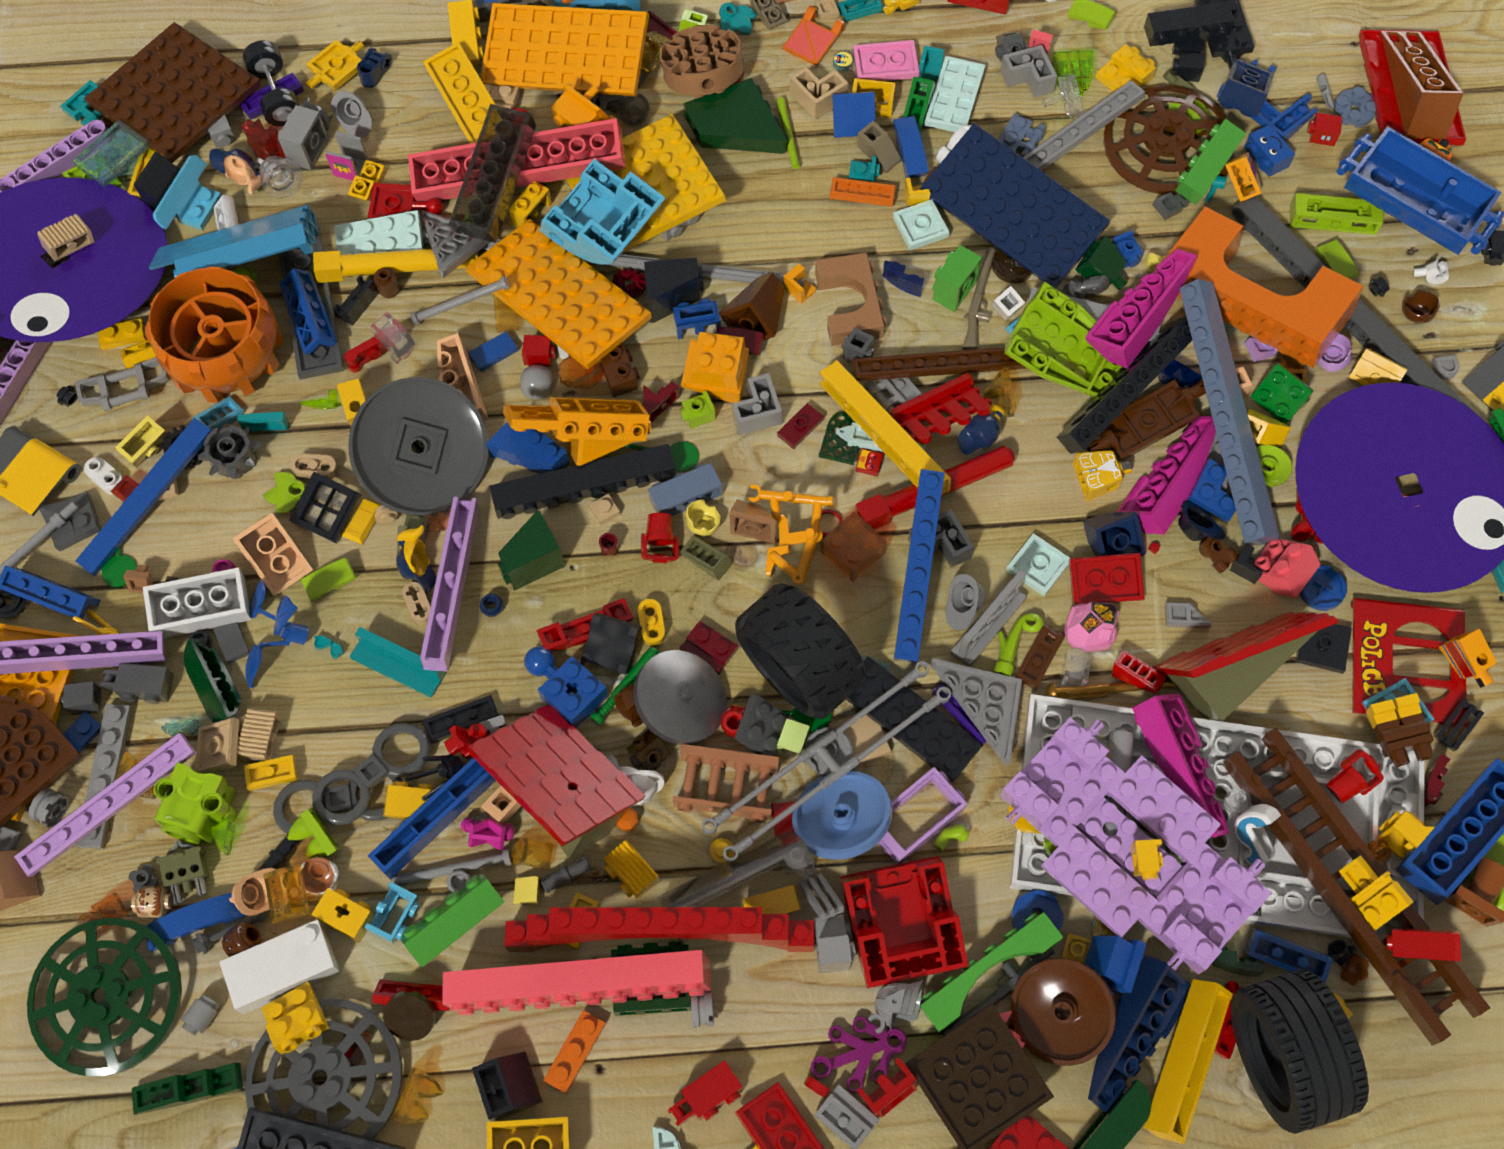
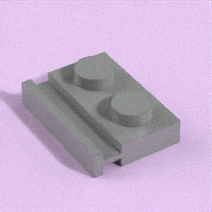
M839 1084L814 1114L820 1122L851 1149H858L879 1122V1119Z

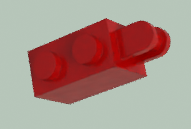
M724 1060L681 1090L684 1098L667 1111L669 1114L672 1113L677 1120V1126L682 1125L695 1115L699 1121L703 1118L708 1121L719 1113L717 1108L725 1102L731 1105L741 1097L739 1092L743 1090V1087ZM686 1103H688L692 1109V1111H690L687 1114H685V1112L681 1108Z

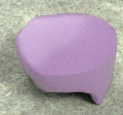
M1339 333L1318 361V364L1328 372L1339 371L1348 366L1352 360L1350 340Z

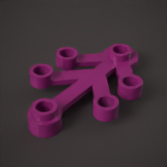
M862 1016L856 1017L852 1024L853 1030L856 1033L862 1034L866 1032L879 1039L876 1042L868 1043L844 1032L840 1026H832L828 1032L829 1039L835 1043L842 1042L854 1048V1050L830 1059L824 1056L814 1058L810 1067L811 1073L818 1079H824L830 1075L831 1070L859 1060L853 1076L847 1081V1089L851 1093H858L857 1090L863 1087L862 1080L873 1054L884 1051L879 1066L874 1068L871 1073L873 1082L879 1084L874 1073L882 1071L887 1076V1069L893 1055L901 1053L907 1045V1036L903 1030L893 1027L892 1030L888 1028L883 1033L877 1034L875 1029L879 1027L869 1023ZM861 1020L865 1023V1028L860 1030L856 1028L855 1023ZM835 1029L841 1032L840 1038H833L831 1032ZM892 1036L897 1037L899 1044L896 1046L891 1045L889 1038ZM818 1064L825 1065L826 1071L824 1073L817 1072L816 1066ZM852 1080L859 1082L860 1087L858 1089L850 1087Z

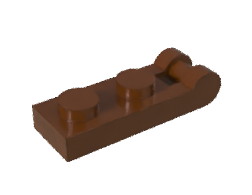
M1047 624L1043 625L1016 675V678L1022 679V683L1037 690L1065 638V633L1061 631L1058 633L1050 629L1051 626ZM1047 637L1053 640L1054 642L1053 644L1045 641L1044 639Z

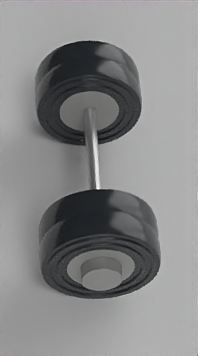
M266 40L253 42L243 51L245 67L248 72L259 79L268 78L272 90L262 97L260 108L267 123L272 126L282 127L287 122V117L293 111L295 105L300 106L297 96L291 90L275 88L272 76L276 75L283 66V59L278 47L273 42Z

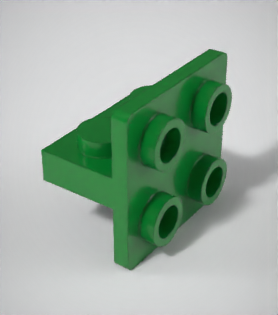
M1277 363L1252 394L1251 398L1280 422L1287 424L1297 411L1305 407L1311 400L1309 396L1313 393V389L1283 365Z

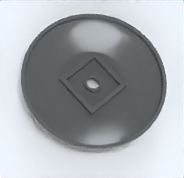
M409 377L382 386L372 393L361 405L350 428L348 442L349 458L357 480L375 501L386 508L402 514L432 515L450 509L453 497L464 500L476 488L487 464L488 448L485 444L488 442V437L478 410L462 392L439 380ZM415 440L421 441L424 445V450L420 454L412 451L411 445Z

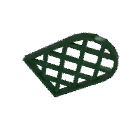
M845 411L836 413L830 418L819 457L854 465L859 446L852 445L853 449L846 451L843 446L848 444V442L840 443L838 440L840 436L832 432V429L836 427L842 428L841 425L845 423L852 425L851 420L853 419L851 417L848 418L847 416L849 415ZM843 416L845 420L838 422L836 418ZM832 421H834L835 425L830 427ZM829 432L832 437L826 439ZM835 440L838 445L831 448L828 442ZM824 445H826L828 450L823 452ZM841 448L844 453L837 456L834 450ZM855 452L854 457L852 459L849 454Z

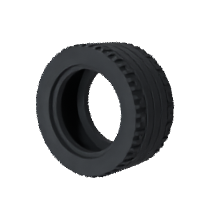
M1300 969L1236 991L1231 1001V1020L1243 1065L1265 1109L1283 1130L1297 1134L1346 1118L1363 1110L1368 1101L1369 1093L1364 1058L1348 1017L1335 995L1320 977L1313 972Z

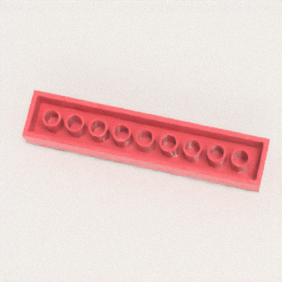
M617 118L408 154L412 195L417 201L427 202L431 198H437L441 201L529 186L534 181L540 184L581 177V173L593 159L610 171L626 169L622 131Z
M702 950L443 972V1005L451 1008L453 1012H459V1015L462 1016L474 1015L476 1010H484V1013L491 1014L499 1013L500 1008H509V1011H524L525 1006H535V1009H549L550 1004L560 1003L561 1007L576 1006V1002L586 1001L587 1005H598L602 1003L601 1000L611 999L613 1003L627 1002V998L637 997L639 1001L652 1000L654 995H663V998L670 999L679 997V993H689V996H703L705 991H711L710 959Z

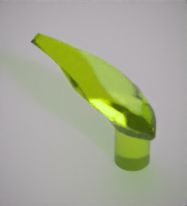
M334 389L328 391V399L300 402L301 405L322 410L334 409L342 405L337 401V390Z

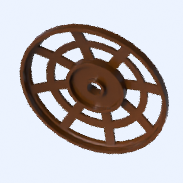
M1173 85L1146 87L1143 90L1150 100L1139 104L1132 112L1125 111L1117 117L1126 119L1124 141L1112 145L1111 127L1113 121L1105 126L1103 134L1105 153L1115 171L1137 188L1158 194H1167L1169 192L1177 194L1175 189L1179 183L1162 184L1149 181L1147 177L1152 169L1163 172L1178 171L1179 176L1184 170L1187 172V169L1190 168L1187 166L1189 161L1185 162L1183 154L1190 147L1198 150L1202 144L1194 139L1195 130L1206 129L1207 140L1209 141L1211 138L1209 132L1216 123L1220 125L1225 120V116L1212 101L1196 91ZM1156 92H1175L1187 95L1185 100L1177 97H1159ZM1197 99L1204 103L1220 120H1209L1203 110L1193 104V102ZM1162 102L1179 103L1181 106L1177 111L1165 110ZM1150 105H1153L1156 113L1149 118L1138 114ZM1190 108L1203 121L1192 122L1185 114ZM1132 122L1144 125L1141 135L1131 137ZM1171 131L1174 135L1167 136L1163 132ZM1144 142L1151 151L1148 158L1138 151L1135 145ZM1128 148L1133 157L1144 165L1139 175L1134 174L1125 167L1116 153ZM1159 156L1174 157L1176 164H1162L1156 161Z

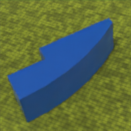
M915 117L894 119L893 124L905 178L913 179L927 176L929 170Z

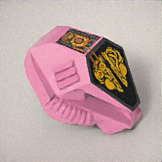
M1097 602L1072 606L1064 626L1067 643L1073 649L1085 652L1107 650L1117 639L1115 625L1119 616L1118 608L1112 603Z

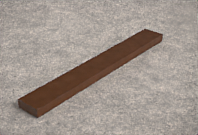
M1005 347L852 358L854 378L857 381L1028 369L1006 355Z

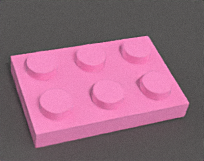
M914 40L853 45L857 79L891 81L913 79L914 76L919 77Z

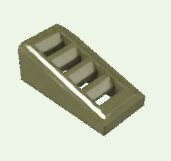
M695 535L690 538L679 552L683 557L716 580H720L732 565L727 554ZM697 545L700 546L694 554H691ZM704 551H707V552L702 556V558L699 559V557L703 554V552H704ZM712 556H714V558L708 564L707 562L711 559Z

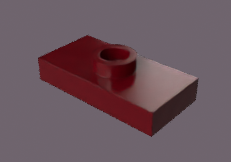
M807 403L777 432V436L791 448L795 449L824 420V416Z

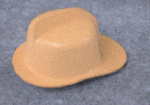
M266 868L253 872L236 882L229 901L234 903L242 914L248 916L257 915L274 908L275 903L276 906L282 903L287 895L288 881L285 875L278 869Z

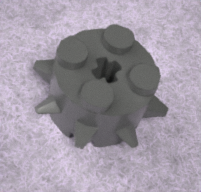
M226 423L222 429L215 428L207 435L204 441L205 451L198 455V459L209 461L212 466L209 472L210 476L217 472L219 475L238 479L255 466L254 462L257 459V452L255 450L261 447V443L250 441L248 437L250 427L242 430L240 427Z

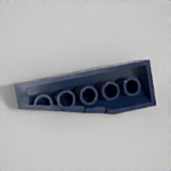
M1144 955L1141 960L1132 992L1123 993L1116 1006L1117 1022L1114 1034L1107 1046L1098 1054L1094 1067L1088 1099L1105 1113L1125 1090L1127 1079L1130 1076H1136L1141 1070L1139 1064L1146 1056L1151 1057L1156 1051L1155 1044L1159 1039H1165L1169 1035L1183 1010L1191 986L1167 962L1148 955Z

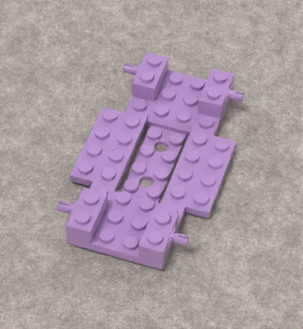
M1069 717L1041 751L1002 790L1000 797L1013 808L1010 814L1006 816V819L1009 821L1016 814L1010 822L1014 825L1022 816L1057 847L1041 867L1117 936L1122 938L1138 920L1175 953L1167 961L1169 966L1173 964L1171 967L1173 970H1176L1184 961L1197 974L1204 972L1222 952L1223 946L1241 925L1272 894L1256 877L1265 868V864L1261 863L1259 865L1261 860L1256 859L1249 869H1246L1231 857L1224 860L1205 843L1221 825L1215 818L1142 755L1126 773L1123 772L1106 757L1109 750L1099 743L1095 737L1104 727L1102 722L1099 724L1100 720L1096 719L1086 729ZM1104 796L1112 797L1158 839H1161L1167 847L1182 859L1181 861L1185 865H1180L1175 857L1159 847L1158 852L1162 853L1163 867L1158 872V879L1142 880V876H1134L1130 845L1135 840L1154 839L1147 836L1137 827L1134 821L1129 820ZM1108 822L1113 823L1117 828L1116 835L1107 836L1103 832V825Z

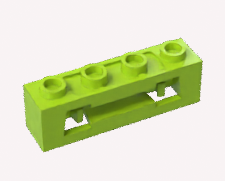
M1295 193L1290 204V227L1377 235L1383 224V211L1364 199ZM1303 218L1317 219L1316 222L1302 221ZM1352 223H1364L1365 227L1352 226Z

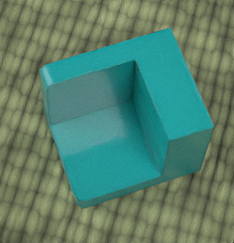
M924 45L919 67L920 78L938 81L943 65L944 49Z

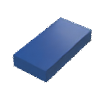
M504 332L471 350L468 354L478 370L482 372L516 353L518 348L508 333Z

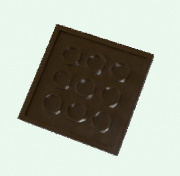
M993 1004L905 1063L960 1149H978L1054 1098L1053 1093Z

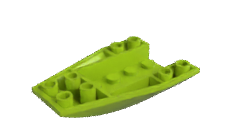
M1046 282L1041 285L1025 307L1005 343L1006 355L1041 378L1092 397H1096L1125 368L1107 361L1086 341L1085 336L1097 321L1081 305Z

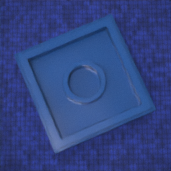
M874 91L832 94L834 138L857 136V133L870 122L874 121L876 123Z

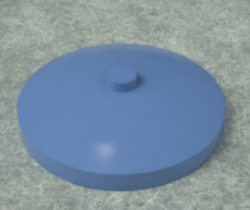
M849 771L825 790L822 789L794 810L792 813V824L799 842L812 854L826 859H848L867 852L885 836L892 820V805L886 789L878 780L865 773ZM828 775L815 780L807 786L797 800L819 785V782Z

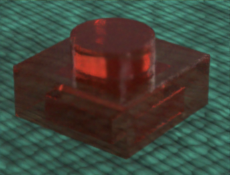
M125 475L110 492L124 503L139 484Z

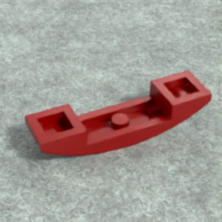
M625 598L603 605L602 610L562 625L557 622L540 628L536 632L542 646L552 652L586 643L592 616L596 613L626 622L632 621L634 617Z

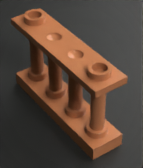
M682 744L681 760L687 763L682 797L673 796V806L681 812L698 810L720 813L726 808L729 809L741 800L745 772L748 770L758 771L760 774L758 786H760L769 779L772 773L778 772L779 757ZM700 763L709 764L711 767L706 800L692 798L696 767ZM724 766L734 767L733 769L736 770L730 804L716 802L720 772ZM768 787L757 795L755 807L743 805L732 815L751 818V821L764 823L765 820L771 821L772 809H765Z

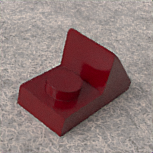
M673 381L667 386L661 387L657 395L645 385L643 386L644 408L649 414L651 423L680 397L679 386Z

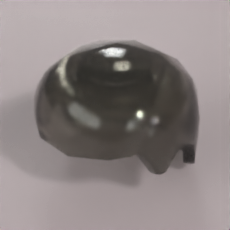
M639 93L637 96H626L619 103L617 110L622 122L628 126L635 127L640 126L648 119L650 106L648 100Z

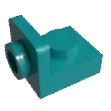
M872 155V162L851 160L849 179L874 182V177H879L880 164H876V156Z

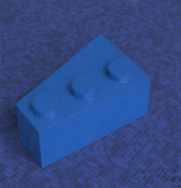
M508 422L485 444L488 448L489 457L506 460L509 464L526 467L529 471L538 474L566 468L570 464L567 451L545 434L536 429H527L524 432L515 431L513 428H510Z

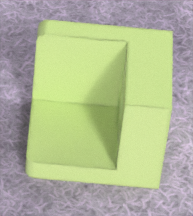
M786 719L777 744V752L782 753L783 749L795 753H801L804 742L807 741L810 726Z

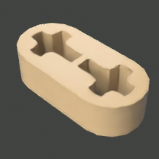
M409 582L403 587L402 595L410 615L416 624L427 625L431 606L425 591L419 583ZM412 590L417 592L418 600L416 601L411 596ZM420 606L425 612V616L422 618L420 617L419 611L417 609V607Z

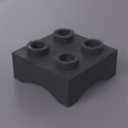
M601 613L594 614L581 661L600 665L626 675L632 667L642 626Z

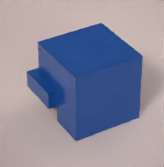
M1093 936L1084 963L1095 969L1106 980L1112 992L1131 993L1146 943L1140 940H1125L1119 936Z

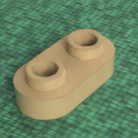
M298 454L290 463L293 473L300 478H310L313 472H316L330 479L338 470L334 458L329 455ZM303 466H307L306 469L301 470ZM330 467L327 471H323L324 468Z

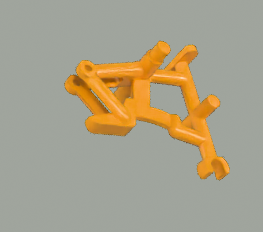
M750 485L751 489L758 490V496L755 498L749 497L748 500L753 503L760 502L761 499L770 500L772 517L778 522L779 546L768 549L766 575L772 578L774 568L777 565L796 584H805L807 581L806 575L817 543L823 540V533L820 530L822 506L836 508L837 499L834 496L825 497L797 494L790 491L762 490L758 485ZM779 501L792 504H812L811 528H808L806 531L789 533L788 520L785 515L781 514ZM806 543L796 569L783 556L790 552V545Z

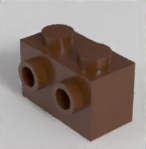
M622 343L599 361L613 398L637 390V381L640 380L637 368H632L630 362H633L629 349L625 350Z

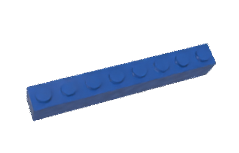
M920 470L893 660L917 663L919 659L945 472Z

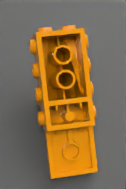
M550 397L549 406L504 404L503 414L510 428H513L515 431L524 432L527 429H536L539 432H550L552 430L556 439L568 442L567 450L578 466L635 441H647V434L651 432L649 414L637 400Z

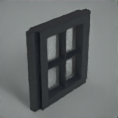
M313 472L288 521L337 544L362 494Z

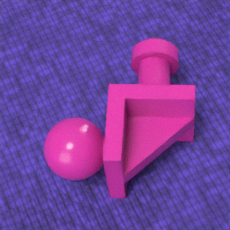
M466 817L461 822V829L469 833V847L488 843L500 851L504 849V841H510L515 836V828L512 824H500L490 817L479 821Z

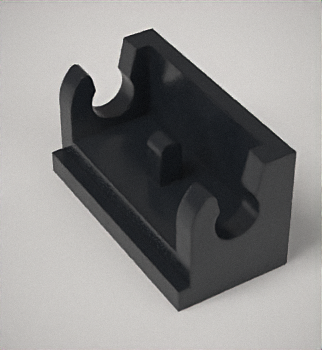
M361 275L357 278L358 285L340 307L338 304L333 307L335 317L352 326L378 295L374 281L368 278L365 282Z

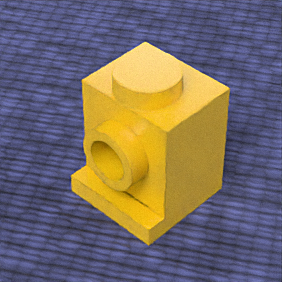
M1161 839L1135 840L1130 845L1134 876H1142V880L1158 879V872L1163 867L1162 853L1158 852V848L1162 845Z

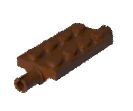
M1203 379L1189 388L1179 387L1177 382L1173 380L1128 405L1101 433L1103 436L1095 439L1087 447L1088 452L1104 451L1110 447L1119 460L1123 461L1199 419L1200 414L1195 409L1193 403L1195 399L1206 394Z

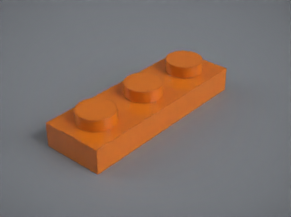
M583 1010L543 1081L567 1095L606 1023Z

